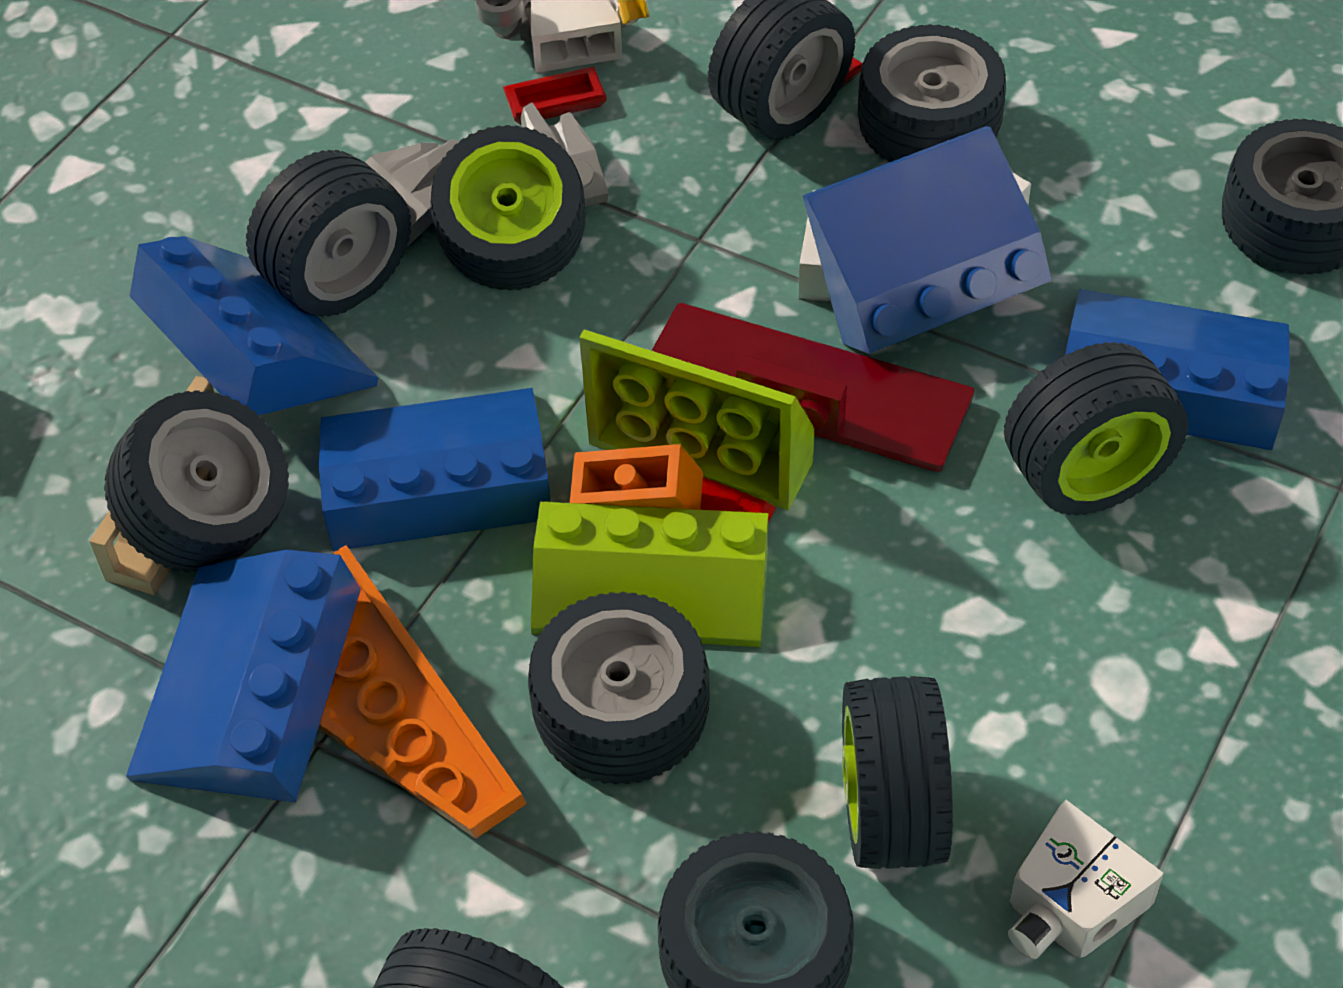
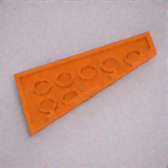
M345 545L333 554L341 555L360 586L361 591L318 729L477 839L521 809L527 802L352 552Z

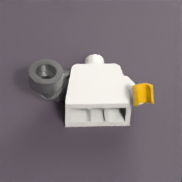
M475 0L478 19L483 24L491 26L499 38L509 39L510 41H532L536 73L623 59L621 29L636 23L639 18L650 17L646 0Z

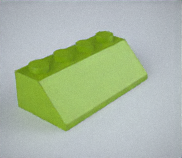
M540 502L533 546L531 634L539 635L553 617H556L560 611L567 609V606L576 604L579 600H585L590 596L595 597L598 594H609V592H626L628 594L632 592L637 593V595H647L649 598L654 597L658 601L665 602L668 606L674 607L678 613H682L685 619L690 621L692 628H695L702 644L761 647L768 556V513Z

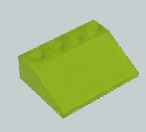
M585 329L579 337L590 445L605 450L681 444L701 468L703 477L789 511L813 464L814 427L795 396Z

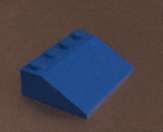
M985 126L802 195L842 342L863 352L873 353L1052 281L1041 232L991 127Z
M186 236L167 237L159 241L138 244L129 297L221 395H227L233 400L240 401L241 404L247 405L249 409L255 411L259 416L377 386L379 378L318 316L302 311L278 293L259 274L249 257Z
M1079 289L1065 355L1097 343L1117 342L1132 345L1156 365L1178 395L1189 421L1187 435L1273 450L1286 405L1290 372L1289 324Z
M533 388L321 417L319 451L321 501L332 551H337L345 545L352 549L537 522L540 502H551Z
M285 549L198 567L126 774L130 781L296 803L361 591L360 586L341 555Z

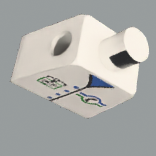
M1065 800L1050 820L1014 878L1010 903L1022 917L1009 929V939L1021 953L1032 959H1037L1053 941L1057 942L1074 957H1085L1154 904L1164 873L1069 801Z

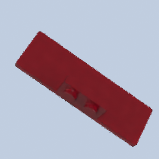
M678 303L651 350L795 396L812 423L815 436L934 472H941L974 398V388L685 303Z

